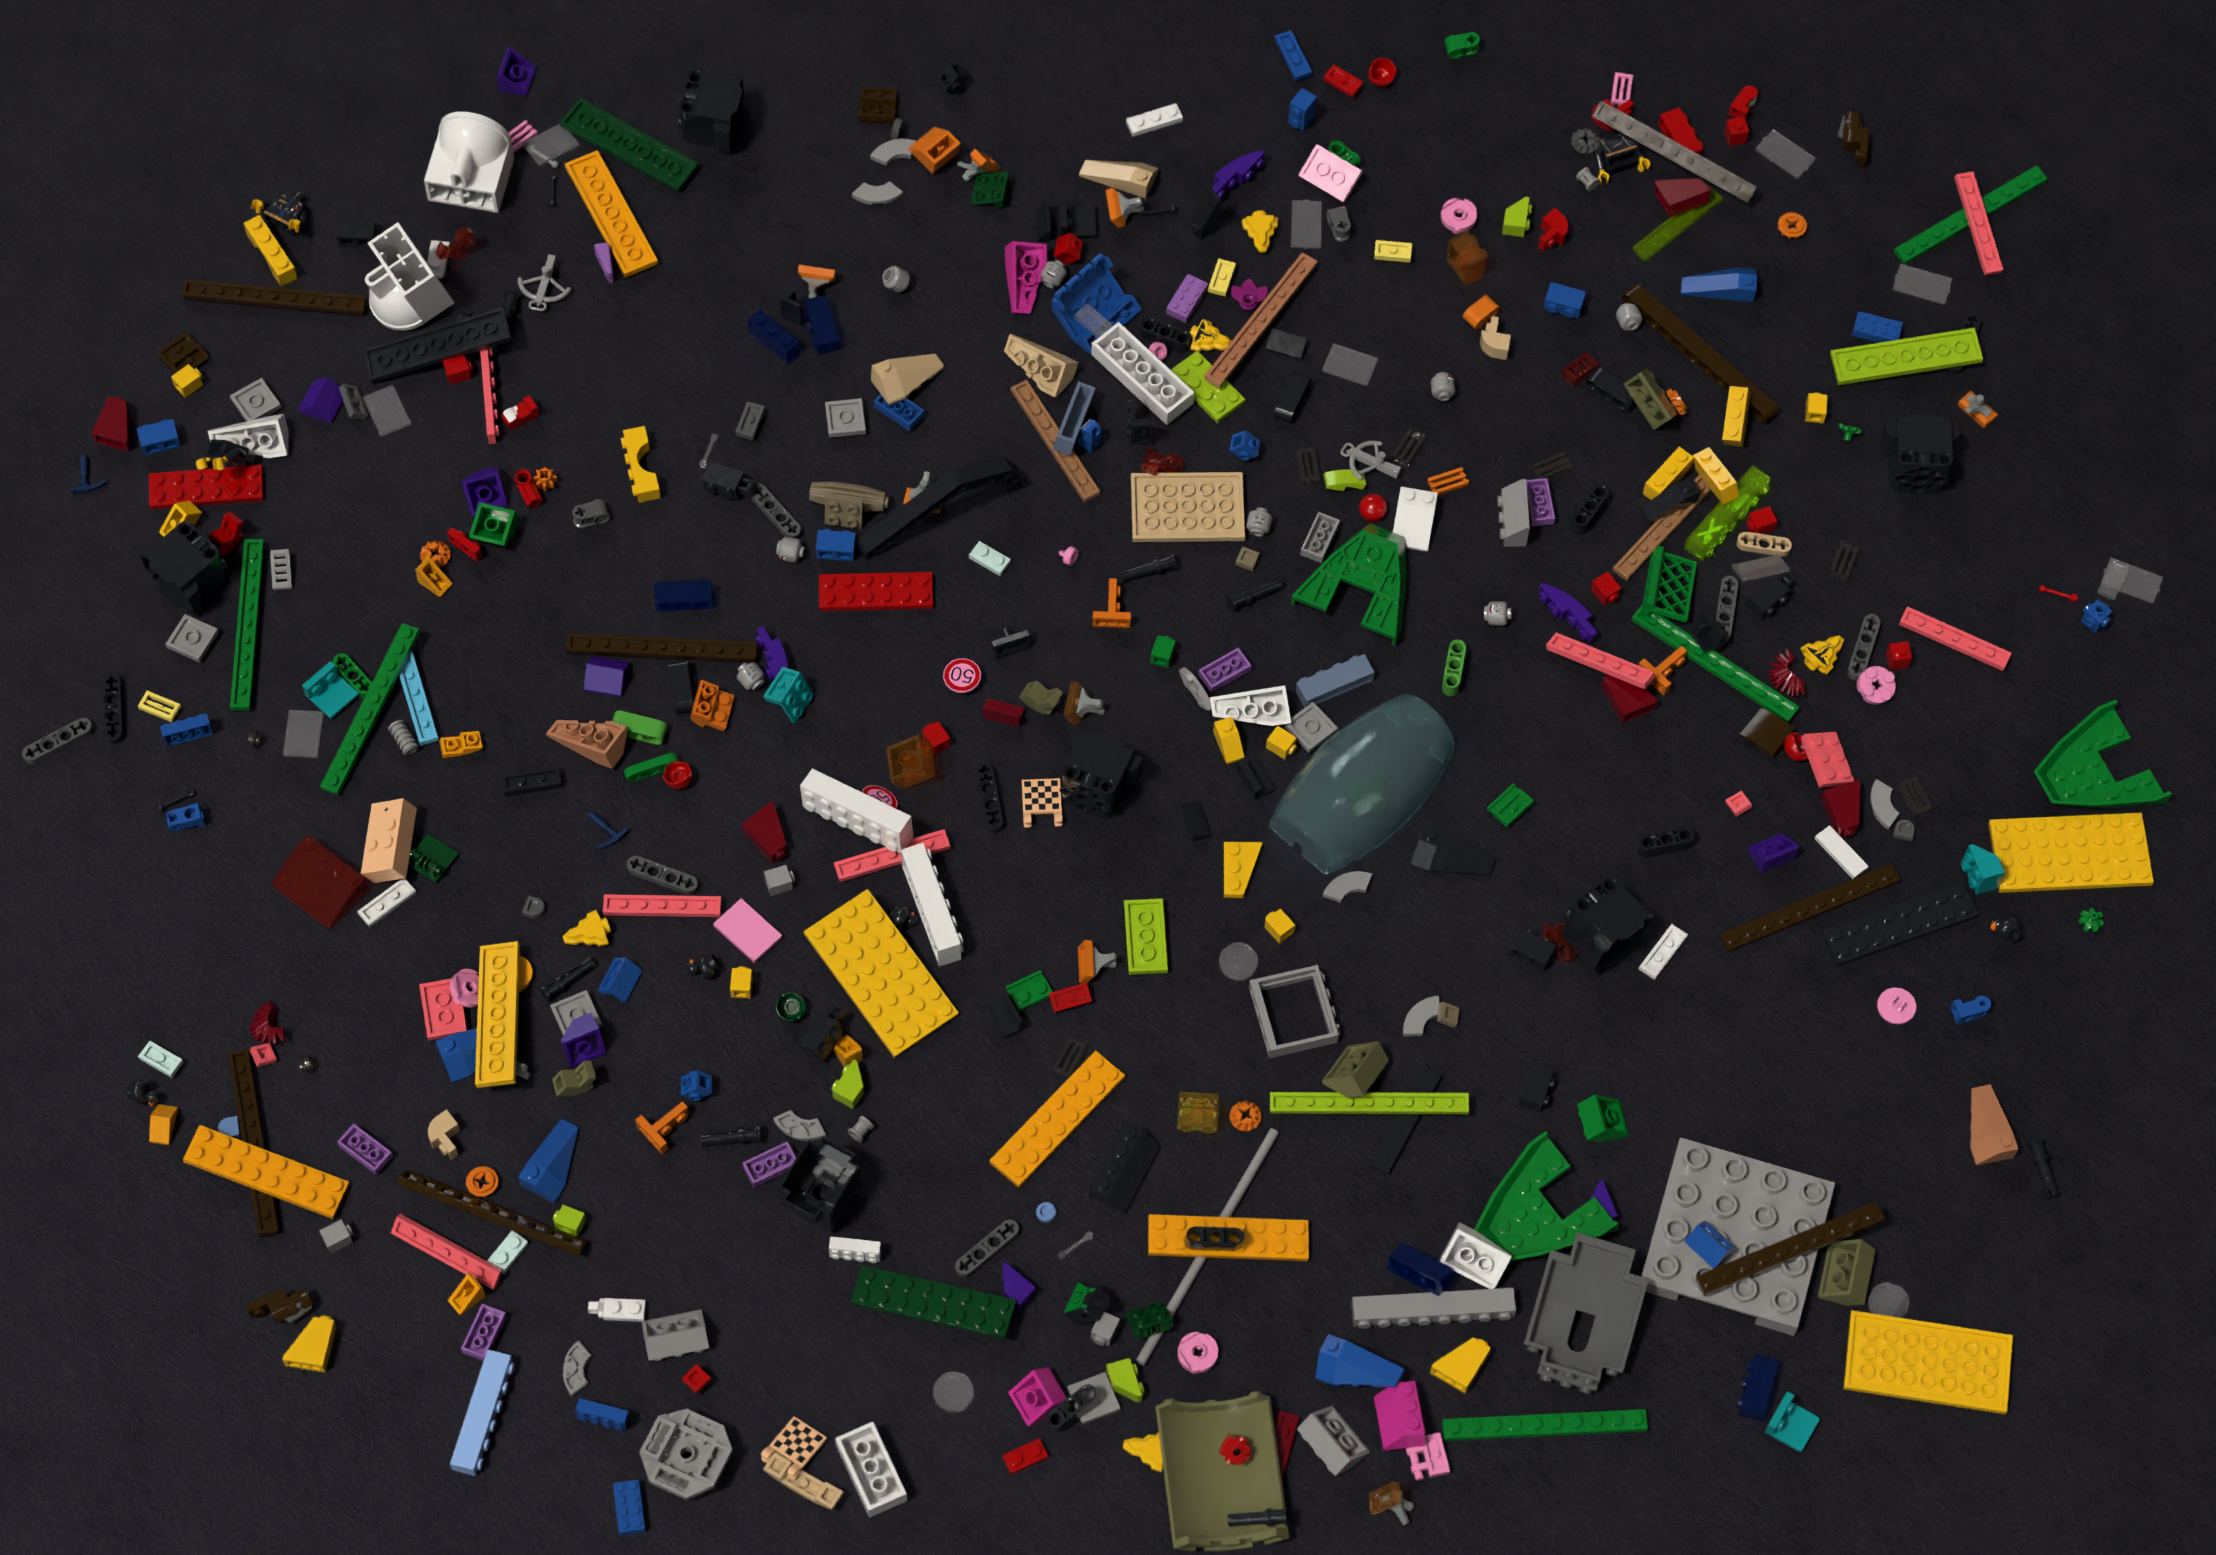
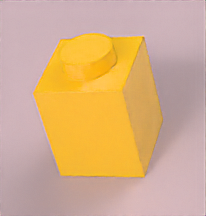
M189 364L171 376L174 387L185 398L203 386L201 373L197 368L193 369Z
M1809 393L1806 401L1805 421L1824 423L1827 414V395Z
M1277 726L1268 737L1266 748L1285 760L1288 755H1293L1295 752L1297 737Z
M1281 909L1276 912L1272 911L1266 916L1264 928L1279 944L1294 934L1295 924Z
M743 966L732 968L731 997L751 998L752 969Z

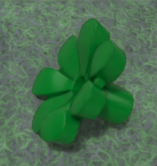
M1839 423V429L1845 432L1844 440L1851 441L1852 434L1862 433L1860 428L1845 426Z
M2090 908L2088 912L2083 910L2080 913L2081 918L2078 922L2079 924H2085L2083 927L2084 931L2088 932L2091 928L2093 932H2098L2099 927H2103L2104 922L2101 920L2103 914L2101 912L2096 913L2095 909Z

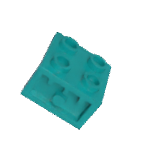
M331 661L302 685L305 696L330 719L358 697V692L338 674L336 665Z
M782 667L763 697L768 702L781 705L790 721L796 723L808 703L812 700L814 693L801 672Z
M1786 1392L1765 1433L1798 1452H1802L1820 1418L1791 1402L1794 1395Z

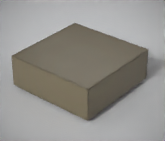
M1242 546L1235 565L1253 571L1260 553Z
M1445 1002L1440 1003L1437 1022L1453 1028L1456 1027L1460 1008Z

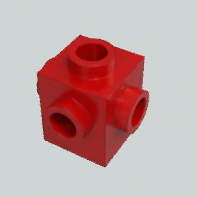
M1072 233L1058 237L1054 256L1066 265L1078 261L1082 252L1083 241Z
M1228 1433L1218 1449L1219 1454L1225 1456L1224 1460L1233 1466L1236 1463L1241 1465L1243 1461L1247 1462L1252 1453L1250 1445L1247 1444L1249 1440L1239 1434L1235 1437Z

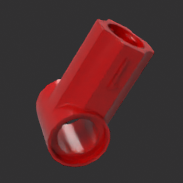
M526 469L518 470L515 473L517 489L520 491L527 508L537 507L542 503V499L532 480L531 473ZM522 479H527L526 482H520Z

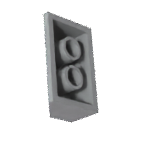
M1521 479L1502 488L1501 495L1497 496V506L1501 507V512L1498 514L1499 523H1502L1500 540H1503L1504 547L1526 546L1530 529L1526 479Z
M702 1309L642 1321L649 1360L659 1361L665 1357H678L685 1353L702 1352L709 1348Z
M1333 1406L1311 1413L1297 1428L1302 1438L1311 1445L1315 1454L1324 1461L1328 1470L1335 1476L1346 1472L1371 1453Z

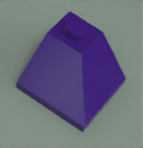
M495 466L476 471L462 480L471 516L476 515L479 502L502 508L508 506L499 473Z
M590 1012L573 1019L561 1039L570 1068L580 1065L584 1060H592L606 1054L599 1027L592 1013Z

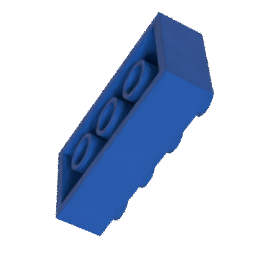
M1858 311L1852 336L1878 343L1899 340L1903 322Z
M881 394L874 400V408L908 431H911L924 417V410L907 398L890 405Z
M207 714L188 717L184 720H177L160 726L166 747L213 735Z
M579 1398L575 1409L579 1420L584 1422L586 1420L591 1421L595 1425L602 1424L607 1428L614 1427L618 1431H626L630 1421L629 1412L626 1410Z
M639 1479L613 1483L619 1535L627 1536L646 1533Z

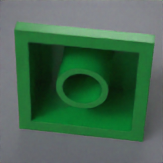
M479 502L469 538L505 547L515 534L519 516L514 510Z
M1595 1094L1577 1104L1579 1117L1582 1120L1584 1135L1587 1140L1605 1142L1629 1136L1619 1099Z

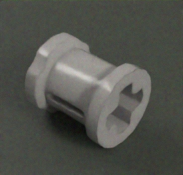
M1588 167L1582 169L1576 176L1578 181H1582L1588 191L1595 189L1600 182L1599 178H1595L1591 174Z
M860 1116L855 1126L848 1129L849 1135L858 1142H862L863 1136L874 1127L864 1116Z

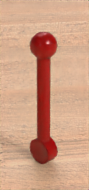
M2045 585L2039 587L2040 592L2046 591L2066 597L2071 602H2076L2078 599L2076 594H2065L2049 589Z

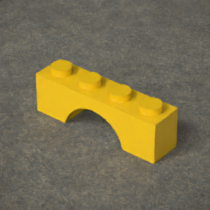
M258 215L244 222L247 236L254 247H257L263 254L279 285L283 287L296 280L297 276L294 266L261 216Z
M645 426L623 430L624 437L621 438L622 448L627 449V453L624 456L626 465L630 464L631 469H628L629 479L634 480V485H631L633 496H637L638 503L660 499L656 473L647 472L639 465L641 457L650 451Z

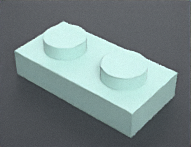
M980 541L969 554V559L999 576L1003 574L1011 563L1010 558Z
M151 1041L147 1043L138 1056L141 1061L171 1078L183 1064L181 1058Z
M511 1231L487 1262L502 1269V1274L504 1275L528 1246V1241L514 1231Z

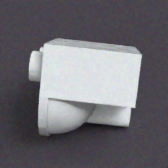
M453 112L444 116L440 122L438 137L424 179L428 201L498 213L514 162L511 138L506 129L496 121L476 113Z
M398 222L368 242V245L382 264L365 277V282L370 288V308L381 324L393 330H411L423 325L454 304L448 292Z

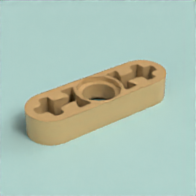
M1742 532L1737 539V547L1740 550L1768 555L1787 556L1792 547L1791 541L1785 537ZM1744 539H1747V544H1744ZM1767 541L1769 546L1763 548L1759 545V542ZM1781 544L1784 545V547H1785L1784 550L1781 549Z

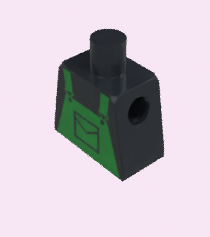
M1079 1281L1063 1315L1076 1325L1099 1321L1104 1310L1110 1308V1296L1096 1285Z

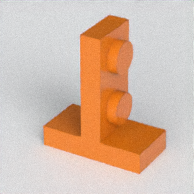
M1109 578L1108 612L1093 611V627L1130 628L1131 612H1119L1120 602H1116V597H1120V586H1117V579Z
M1683 646L1679 647L1656 668L1645 658L1639 662L1638 666L1654 672L1655 677L1650 684L1663 696L1669 692L1671 682L1666 678L1676 666L1680 667L1686 661L1687 650Z
M682 1101L652 1126L641 1115L635 1120L636 1126L663 1155L668 1151V1146L661 1136H666L671 1132L672 1127L677 1123L681 1124L687 1119V1115H689L688 1107Z

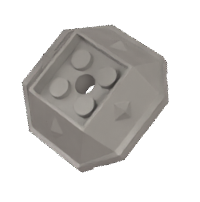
M683 1409L657 1417L640 1450V1455L649 1483L688 1500L715 1487L733 1451L723 1425L691 1410ZM685 1452L692 1453V1456L688 1459L681 1457Z

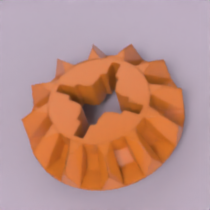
M1786 213L1778 221V230L1781 231L1782 235L1788 236V239L1791 237L1797 239L1798 236H1803L1807 229L1806 220L1797 213ZM1789 224H1790V225H1793V224H1794V225H1795V229H1794V228H1791V229H1790V228H1789Z
M1670 388L1667 391V395L1679 414H1686V405L1676 390L1672 391Z
M437 540L427 542L425 546H422L420 553L422 562L428 556L438 567L444 566L449 561L451 555L449 546L443 541L438 542ZM436 550H438L439 555H434V557H432L431 552H435Z
M1247 1100L1245 1102H1238L1232 1106L1230 1111L1232 1125L1241 1131L1255 1129L1261 1121L1260 1108L1255 1103L1248 1102ZM1250 1110V1112H1249V1117H1250V1118L1246 1117L1245 1119H1243V1120L1241 1121V1119H1242V1113H1240V1112L1246 1113L1247 1111Z
M477 1167L468 1174L466 1186L470 1194L486 1198L488 1195L493 1194L498 1187V1177L495 1171L489 1167ZM485 1176V1181L488 1184H484L480 1189L478 1181H482Z

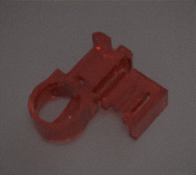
M469 227L459 229L454 236L453 242L455 244L444 246L442 242H439L435 254L440 260L452 257L454 260H459L460 257L462 259L468 256L466 254L467 247L472 244L475 238L474 233Z
M1151 446L1145 454L1141 471L1154 476L1158 474V468L1168 473H1179L1182 470L1183 460L1180 456L1168 453L1167 456L1156 453ZM1174 462L1177 463L1178 466H1171L1168 463Z
M1544 922L1543 939L1546 938L1555 941V943L1558 941L1557 958L1564 963L1572 962L1577 951L1561 937L1560 931L1564 923H1560L1558 928V926L1547 925V922ZM1563 947H1565V957L1559 952ZM1569 948L1573 951V956L1569 957Z

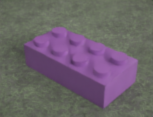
M1187 274L1168 304L1166 314L1187 323L1207 291L1208 283Z
M1548 479L1526 480L1528 513L1531 526L1554 524L1555 516Z
M1237 648L1199 669L1198 676L1212 693L1250 672L1251 664L1241 650Z
M355 1124L337 1141L341 1149L376 1175L393 1157L391 1151Z
M785 1142L742 1164L752 1186L755 1188L788 1172L796 1157L788 1142Z
M482 1304L461 1347L462 1353L484 1361L487 1350L492 1349L506 1319V1313Z

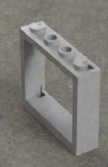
M1318 965L1250 980L1249 990L1269 1058L1338 1043V1036L1341 1035L1339 1024H1335V1010L1329 1004L1330 993L1328 988L1325 989L1324 987L1325 976L1322 971L1320 972ZM1313 979L1329 1034L1276 1045L1261 991Z

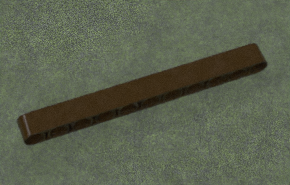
M1635 284L1622 295L1624 303L1635 304L1645 322L1725 392L1729 394L1730 386L1748 388L1750 391L1748 412L1761 423H1767L1779 412L1777 404L1641 285Z

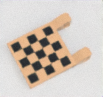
M1060 778L1022 780L1024 828L1031 827V814H1054V825L1056 827L1062 826L1061 792L1059 791Z
M794 1416L774 1441L762 1451L761 1460L767 1463L774 1452H777L794 1463L790 1466L787 1473L788 1478L795 1480L803 1467L827 1440V1437Z

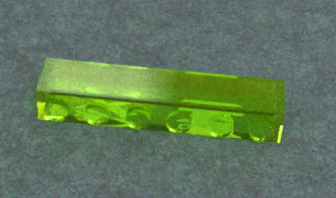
M1752 465L1737 482L1739 497L1724 505L1719 502L1686 539L1684 549L1701 561L1706 556L1710 557L1715 550L1714 547L1724 541L1726 533L1728 531L1732 532L1737 525L1736 522L1739 519L1743 520L1748 513V509L1757 504L1759 496L1761 494L1765 495L1768 492L1771 477Z

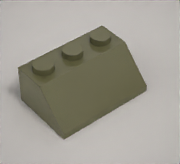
M1647 368L1624 383V386L1654 430L1677 415L1674 405L1669 402L1664 390L1659 387L1654 375Z
M1379 1041L1347 1046L1324 1077L1322 1083L1347 1098L1362 1097L1367 1093L1371 1084L1375 1082L1379 1073L1384 1070V1066L1389 1059Z
M1862 1239L1836 1241L1829 1244L1818 1298L1847 1306L1864 1305L1875 1249Z

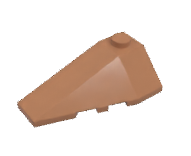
M556 720L546 735L595 763L613 769L623 756L628 728L612 721H605V723H596L595 721L578 723L577 720Z
M1991 1084L1972 1088L1970 1149L1975 1165L2014 1158L2018 1147L2012 1129Z

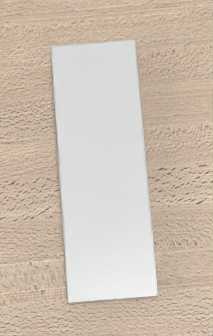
M1830 825L1815 836L1814 839L1852 879L1857 878L1868 869L1869 866Z
M403 878L358 910L357 913L371 927L414 896L416 890Z
M1671 924L1639 966V970L1655 980L1685 941L1688 934Z

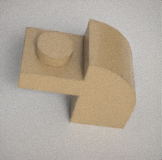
M1492 316L1491 323H1487L1486 330L1481 332L1480 346L1488 356L1506 360L1511 335L1496 333L1499 317Z
M447 1109L431 1121L428 1127V1136L432 1148L438 1147L444 1156L448 1154L452 1160L458 1156V1153L450 1138L460 1132L457 1122Z

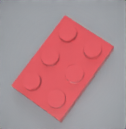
M1837 732L1804 734L1801 737L1819 788L1835 787L1854 781Z
M450 979L419 984L428 1041L467 1031L463 1005H457L453 1000V995L450 991Z

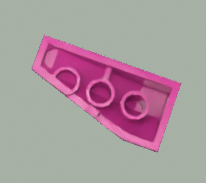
M1012 241L1005 246V267L1012 313H1031L1036 291L1042 278L1040 274L1047 263V244Z

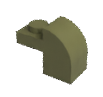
M1034 681L1026 685L1019 698L1030 708L1049 715L1060 702L1059 698L1063 692L1058 688L1047 690L1040 682Z
M584 1060L575 1070H561L552 1078L556 1096L568 1097L589 1091L593 1088L592 1081L596 1078L595 1070L591 1060Z

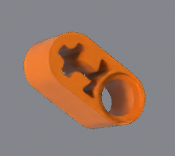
M1485 295L1465 311L1463 318L1477 330L1490 321L1492 316H1496L1500 307L1489 296Z

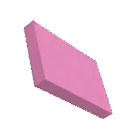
M1316 144L1299 176L1345 203L1363 171Z
M742 898L713 923V926L754 964L782 939V935Z

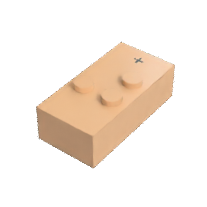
M404 798L373 803L371 805L361 874L373 883L406 878L417 808Z

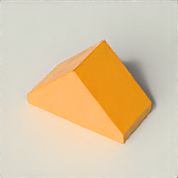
M428 556L415 569L418 583L439 597L453 584Z
M848 1035L840 1038L833 1047L834 1052L844 1067L847 1064H851L853 1059L857 1063L863 1060L861 1047Z
M158 1104L150 1115V1143L170 1145L178 1107Z
M467 1273L448 1301L458 1314L462 1315L485 1298L483 1287L471 1273Z

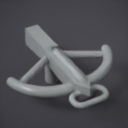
M548 254L546 265L542 267L543 276L522 281L521 277L518 278V285L522 293L528 298L533 299L529 303V308L532 310L544 311L547 308L545 302L561 300L571 291L570 287L565 290L551 278L557 261L555 255ZM541 280L537 295L527 291L523 285ZM550 282L563 292L554 297H545ZM532 303H537L538 308L532 307Z
M1366 441L1359 444L1356 448L1351 443H1345L1341 449V454L1344 457H1350V469L1360 480L1363 478L1361 474L1373 469L1397 478L1401 467L1384 461L1385 453L1378 450V446H1382L1380 441ZM1374 445L1376 457L1361 451V449ZM1346 446H1351L1350 450H1346L1347 454L1343 453ZM1355 459L1370 467L1358 472L1354 464Z

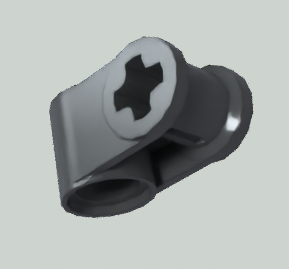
M1346 207L1328 209L1326 211L1327 220L1335 240L1339 242L1347 241L1350 237L1351 223Z
M602 499L577 505L572 511L574 517L573 524L579 529L603 524L610 519L605 502Z

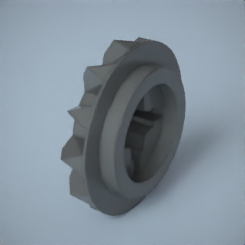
M1585 127L1583 130L1578 129L1577 132L1573 133L1571 143L1578 152L1588 154L1596 151L1599 147L1600 139L1598 133H1595L1593 129L1587 130ZM1585 136L1588 139L1587 145L1586 142L1583 140Z

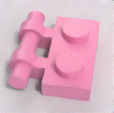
M1440 1433L1426 1435L1424 1446L1406 1449L1407 1456H1410L1412 1463L1410 1467L1411 1472L1415 1475L1416 1481L1424 1479L1422 1471L1428 1470L1430 1478L1450 1473ZM1419 1453H1423L1425 1462H1419Z

